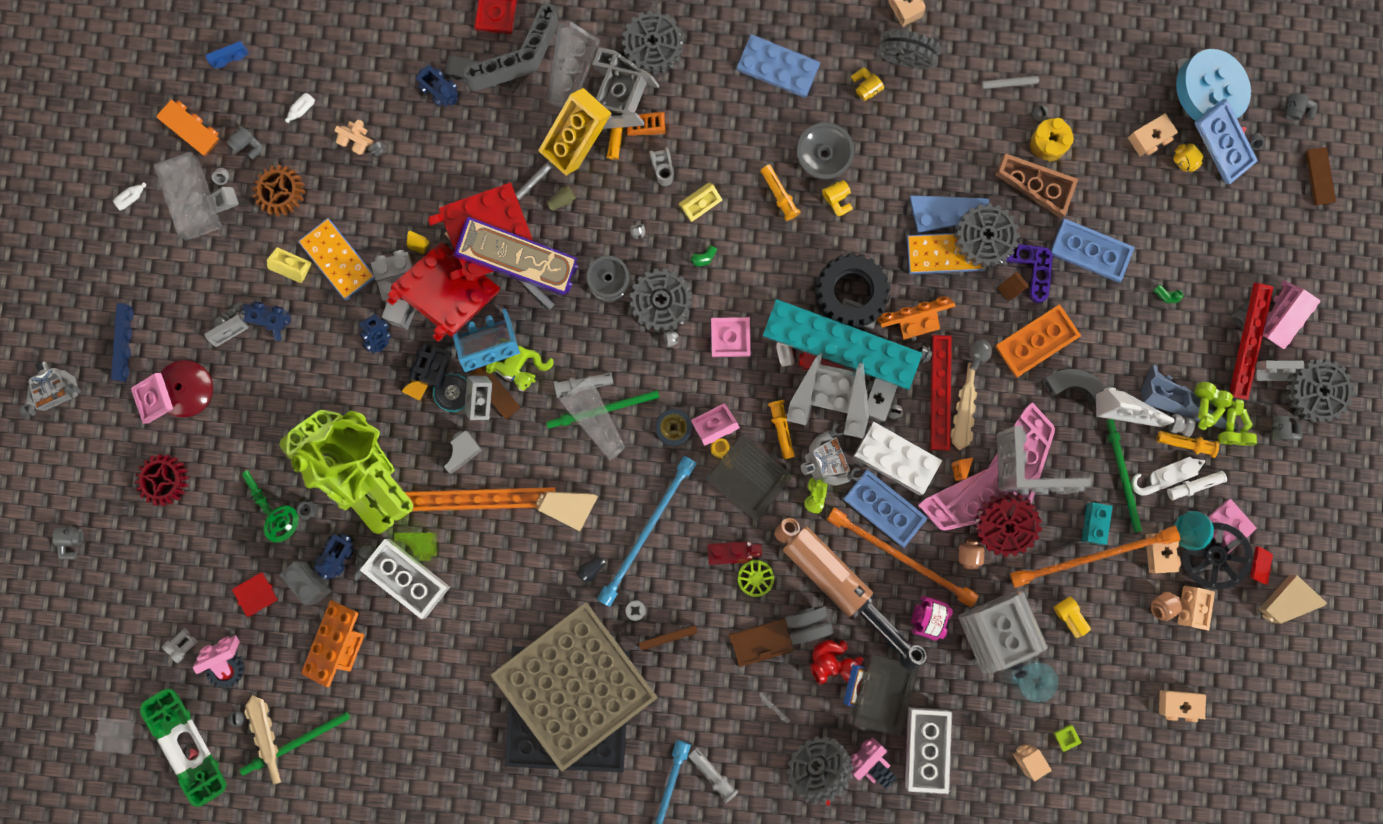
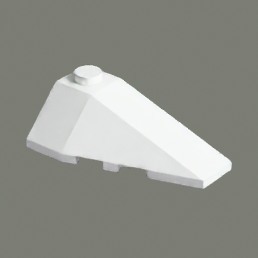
M1105 388L1104 391L1096 394L1097 417L1164 427L1174 423V419L1125 392L1116 391V388Z

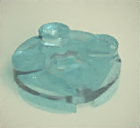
M1034 662L1022 668V671L1026 670L1027 676L1017 679L1021 694L1025 698L1034 702H1046L1054 696L1058 688V675L1049 665ZM1041 677L1042 685L1036 688L1033 679Z

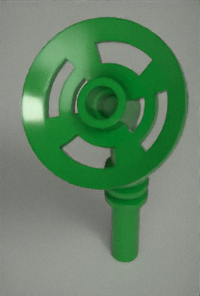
M249 470L243 472L242 476L252 492L251 496H254L253 500H256L255 503L259 504L267 516L264 523L266 538L272 542L285 541L295 532L298 526L299 516L297 511L289 505H282L272 510L266 502L264 493H261L262 489L258 488ZM283 510L282 513L275 514L277 511ZM289 513H291V517H292L291 524H289V522H290V517H289V515H288ZM283 529L287 530L283 534L276 536V532H279Z

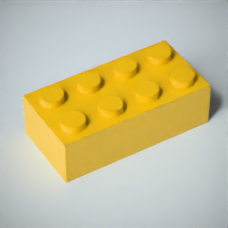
M584 88L570 94L538 151L567 176L580 167L612 113Z

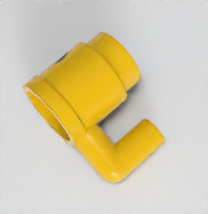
M861 68L851 76L854 82L862 77L866 79L856 88L858 96L863 101L871 99L884 89V85L879 77L871 74L866 68Z
M844 180L837 181L822 190L824 198L832 206L837 216H842L853 209L850 203L842 207L838 203L851 193L848 184Z
M719 438L711 444V453L715 457L721 458L727 469H731L733 465L730 463L731 460L728 456L729 443L724 438Z

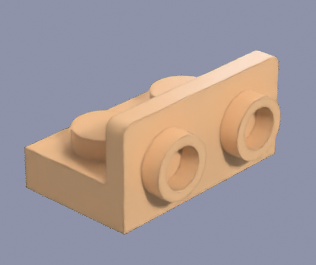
M1184 586L1181 597L1182 610L1178 616V625L1209 630L1215 592Z

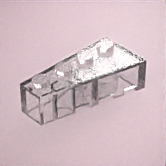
M572 22L559 23L547 100V102L561 110L570 94L582 89L600 42L598 38Z

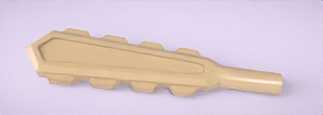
M968 363L966 383L959 390L960 402L956 405L958 412L953 419L955 427L951 430L950 434L951 442L958 450L970 445V441L973 439L971 427L974 426V418L972 414L976 408L973 402L977 397V392L973 384L975 371L969 368L971 363Z
M251 696L245 705L246 709L244 712L246 718L251 721L249 727L251 732L255 733L254 741L260 748L258 751L259 756L268 764L273 785L281 783L276 766L278 749L273 744L275 736L274 732L270 730L272 726L271 718L267 716L269 712L268 705L264 703L263 699Z

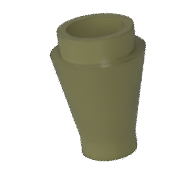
M566 186L565 188L562 187L548 200L547 204L554 211L573 203L576 197L570 187Z

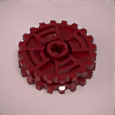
M1001 492L998 497L992 495L990 501H984L982 503L983 508H978L977 510L979 516L975 517V523H977L975 526L976 532L982 545H986L988 551L993 550L995 555L1002 553L1004 557H1008L1009 554L1017 556L1020 551L1025 553L1027 552L1026 548H1032L1034 546L1033 541L1039 539L1037 533L1042 532V527L1039 525L1042 523L1039 512L1035 505L1031 504V500L1028 497L1023 499V495L1020 493L1014 495L1013 492H1008L1007 495H1004Z

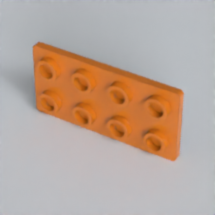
M330 600L302 669V675L325 687H330L336 669L351 671L365 634L359 631L352 630L358 612Z

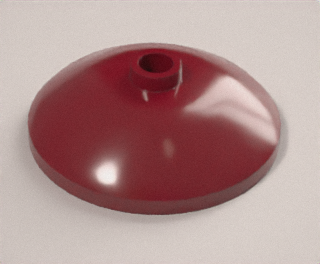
M179 360L167 365L160 372L173 407L171 411L167 412L168 414L181 418L192 417L202 412L210 403L213 396V381L209 372L202 365L189 360ZM181 384L182 388L178 391L177 386Z

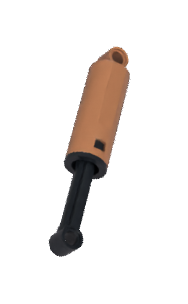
M793 518L784 519L776 527L775 537L782 543H788L783 548L784 553L851 620L860 615L900 655V662L905 669L914 670L926 661L927 655L925 650L921 646L911 645L870 604L876 595L809 527L805 526L799 531L800 526Z

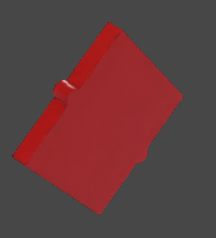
M1255 546L1251 579L1268 585L1273 558L1272 553L1259 546Z
M263 572L232 589L238 600V605H241L247 618L278 600L272 589L273 585L269 584Z

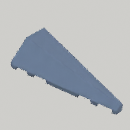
M1152 365L1141 390L1143 402L1149 406L1200 421L1198 413L1201 399L1187 387L1173 383L1171 376L1160 374L1157 371L1158 367ZM1208 407V413L1212 414L1214 410ZM1221 416L1213 426L1226 429V418ZM1236 421L1234 423V431L1238 428Z

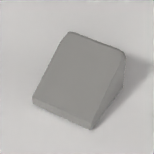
M222 187L211 194L216 212L239 205L232 187Z

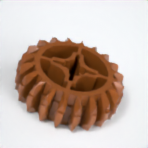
M270 165V171L263 169L264 175L257 174L260 178L259 181L253 180L257 185L252 188L256 192L252 195L257 200L256 205L261 206V210L267 211L269 215L275 213L277 217L281 215V212L284 216H287V210L294 213L293 207H300L297 202L304 201V198L300 196L305 194V190L301 189L305 186L303 182H300L301 176L296 175L297 172L295 170L290 171L288 166L283 168L281 165H278L275 169L274 166ZM288 179L292 183V192L287 189ZM280 188H281L284 192L280 191V192L276 193L274 190H277V189L280 190ZM266 189L270 191L269 203L265 195Z

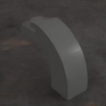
M1078 369L1061 370L1042 379L1050 396H1054L1065 389L1079 390L1087 397L1095 412L1096 394L1105 389L1104 385L1095 376Z

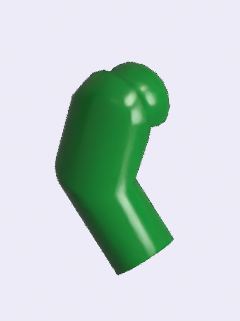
M709 245L705 254H693L690 258L691 263L697 267L710 264L717 248Z
M1161 284L1153 290L1164 303H1178L1183 298L1182 291L1167 292Z

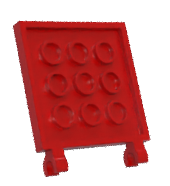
M511 183L439 207L440 214L427 218L430 226L440 222L444 223L454 250L467 217L533 241ZM457 258L461 269L453 271L449 275L451 280L464 276L467 282L494 271Z
M440 242L392 284L391 291L388 293L389 298L386 300L393 306L402 298L438 327L434 330L435 334L432 337L438 342L446 334L452 337L500 291V287L485 275L467 282L464 276L451 280L449 273L461 269L457 257L453 256L454 251L443 242Z

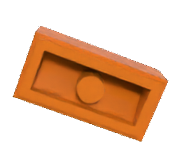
M973 457L952 462L955 481L967 479Z

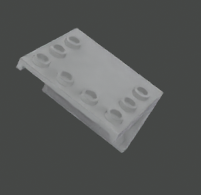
M1014 426L997 433L999 491H1017V494L1020 493L1022 495H1029V491L1036 492V495L1048 494V491L1056 492V494H1068L1084 491L1085 487H1091V478L1025 479L1024 464L1027 463V453L1024 451L1026 432L1023 431V426Z

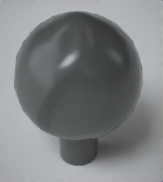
M976 340L970 345L969 356L972 359V363L969 368L971 370L977 371L980 363L987 362L991 358L992 348L987 340Z

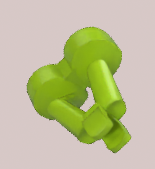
M1198 383L1194 391L1195 395L1201 399L1198 427L1206 430L1207 427L1216 424L1225 412V408L1231 406L1233 395L1227 391L1217 390L1216 386L1212 383ZM1209 401L1211 405L1217 408L1212 414L1208 413Z
M1237 399L1233 401L1230 409H1227L1226 431L1217 435L1219 444L1242 446L1257 444V435L1247 432L1253 424L1247 409H1244L1243 400ZM1236 416H1240L1244 424L1239 433L1233 432Z
M812 477L808 481V489L811 494L805 499L804 506L808 512L818 514L822 512L824 507L827 484L821 480H814Z

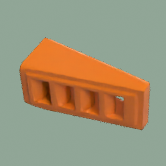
M664 112L640 114L639 117L644 121V129H640V126H637L636 130H633V126L627 127L628 136L665 134ZM648 120H651L652 128H648ZM655 120H659V127H655Z

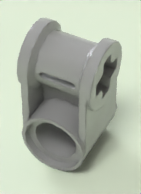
M668 147L660 151H649L658 183L662 186L670 185L673 182V169ZM663 172H667L670 174L667 178H662L660 176V174Z

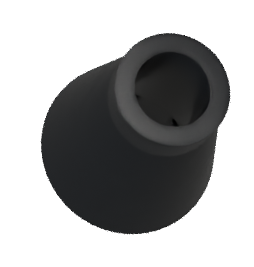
M597 556L579 566L576 573L586 584L588 581L591 582L605 563Z

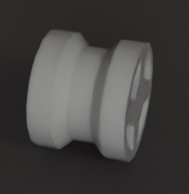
M632 601L626 607V615L631 620H640L645 615V606L640 601Z

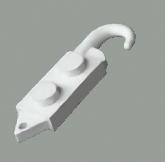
M1187 457L1155 470L1150 475L1151 485L1145 488L1137 486V480L1141 477V474L1138 473L1132 479V489L1138 495L1144 496L1198 475V471L1205 463V460Z

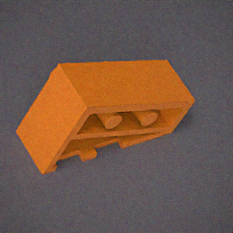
M171 99L156 117L206 157L220 141L216 137L219 133L210 126L208 128L204 127L201 124L203 120L196 114L190 115L185 111L187 107L179 100L175 103Z

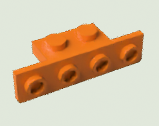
M939 297L932 302H921L915 307H904L894 313H884L877 318V322L882 328L899 323L901 337L904 340L939 330L940 325L937 312L955 307V303L950 297Z

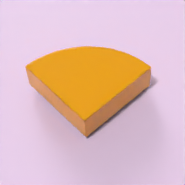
M415 381L408 384L402 392L420 401L428 385Z

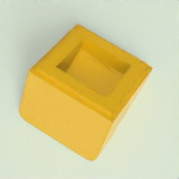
M409 231L407 247L420 254H425L430 243L429 240L422 235Z

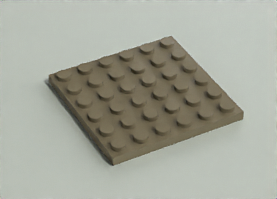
M587 602L491 674L497 685L561 771L572 765L658 698Z

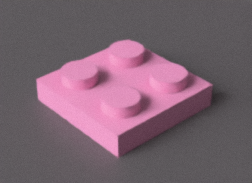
M750 317L711 318L712 357L751 356Z
M154 373L131 388L143 424L150 423L173 409L161 373Z
M725 403L691 420L704 445L713 443L717 439L739 429L737 421Z
M1227 499L1208 516L1212 523H1225L1237 528L1246 538L1257 529L1231 499ZM1214 529L1212 539L1216 542L1217 529ZM1224 531L1222 547L1224 548L1237 539V537Z

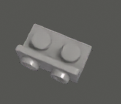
M1257 361L1255 380L1288 381V377L1293 376V373H1296V369H1304V361Z

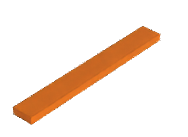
M556 488L417 491L404 493L413 503L412 511L537 508L536 501L539 495H543L545 491L556 492Z

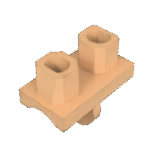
M357 120L355 124L350 121L348 127L336 126L335 132L338 133L336 143L348 146L351 139L355 141L352 151L358 154H363L367 146H371L374 142L362 135H365L367 130L363 128V122Z

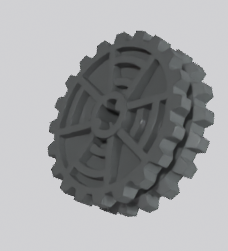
M649 10L645 15L642 12L639 13L638 18L632 17V23L626 24V32L622 34V49L626 59L648 73L653 72L655 76L660 71L663 74L666 73L667 68L673 69L674 62H679V56L683 52V35H681V28L676 26V20L669 19L670 15L665 14L663 16L661 11L653 14L652 10Z
M889 29L888 32L883 31L881 33V43L877 47V54L881 58H885V61L892 62V64L900 65L901 67L918 70H930V68L934 69L937 67L941 46L933 38H928L924 34L920 35L918 32L901 31L899 29H895V31Z
M987 203L986 206L979 204L975 209L973 207L969 209L959 219L960 222L955 227L958 230L954 233V238L957 239L955 247L960 248L959 255H964V260L966 262L972 261V265L975 267L981 264L982 268H986L989 265L995 267L999 263L1001 264L1006 261L1019 244L1016 242L1020 238V234L1016 233L1019 226L1013 222L1015 217H1010L1007 209L1001 210L1000 205L992 207V203ZM985 232H987V235L990 236L989 239H987L986 236H983Z
M658 268L654 269L653 273L647 271L645 272V277H639L637 279L638 284H634L632 287L634 292L630 293V300H633L630 302L631 309H635L633 316L634 318L638 317V323L640 325L645 324L647 330L654 328L655 332L658 333L660 329H663L664 332H667L669 328L675 330L677 329V324L680 323L682 325L685 322L684 317H688L690 314L688 310L692 308V301H689L692 299V292H688L690 286L688 283L684 284V278L682 276L677 277V272L675 271L668 273V269L665 268L662 272H659ZM658 297H662L663 300H667L664 301L663 305H660L659 302H656V300H658Z
M1330 359L1309 360L1307 364L1304 363V369H1296V373H1293L1294 375L1289 376L1287 379L1290 381V384L1286 385V390H1289L1286 399H1290L1289 406L1290 408H1295L1294 413L1296 415L1301 414V419L1303 420L1310 419V422H1330L1333 418L1339 419L1341 417L1340 413H1346L1348 411L1346 407L1352 405L1350 398L1354 396L1355 392L1351 391L1354 383L1350 382L1351 375L1345 373L1346 368L1344 366L1338 367L1339 363L1336 361L1330 363Z
M824 736L822 740L819 737H815L812 742L807 740L806 745L798 747V752H793L792 756L794 758L788 762L790 769L787 770V775L790 776L788 782L792 785L791 788L800 797H803V800L807 803L811 801L813 805H816L820 802L823 805L826 804L827 800L835 801V796L843 795L842 790L848 789L849 785L847 783L853 778L850 772L854 771V766L850 764L853 762L852 758L848 756L849 753L843 749L844 747L840 743L837 744V741L833 738L829 740L828 737Z

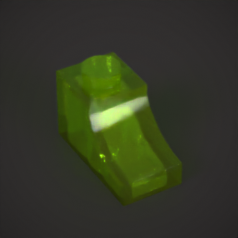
M394 533V541L407 544L414 552V557H419V561H431V557H437V533Z

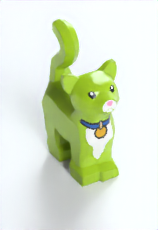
M500 338L499 344L507 342L508 340ZM518 346L520 354L505 358L504 362L496 361L487 364L486 372L488 374L496 372L504 379L515 382L518 390L524 391L532 383L536 382L534 374L520 371L526 360L533 358L535 366L542 371L549 370L553 366L554 361L552 358H549L546 363H542L539 353Z

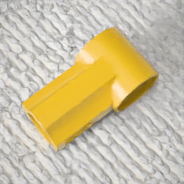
M1071 596L1053 607L1058 617L1063 622L1065 621L1075 638L1084 636L1091 630L1079 612L1078 604Z

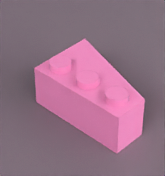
M1283 280L1281 284L1283 289L1280 295L1275 296L1273 300L1276 302L1272 312L1268 311L1263 337L1285 349L1291 343L1298 330L1303 327L1311 313L1315 311L1320 300L1306 290Z

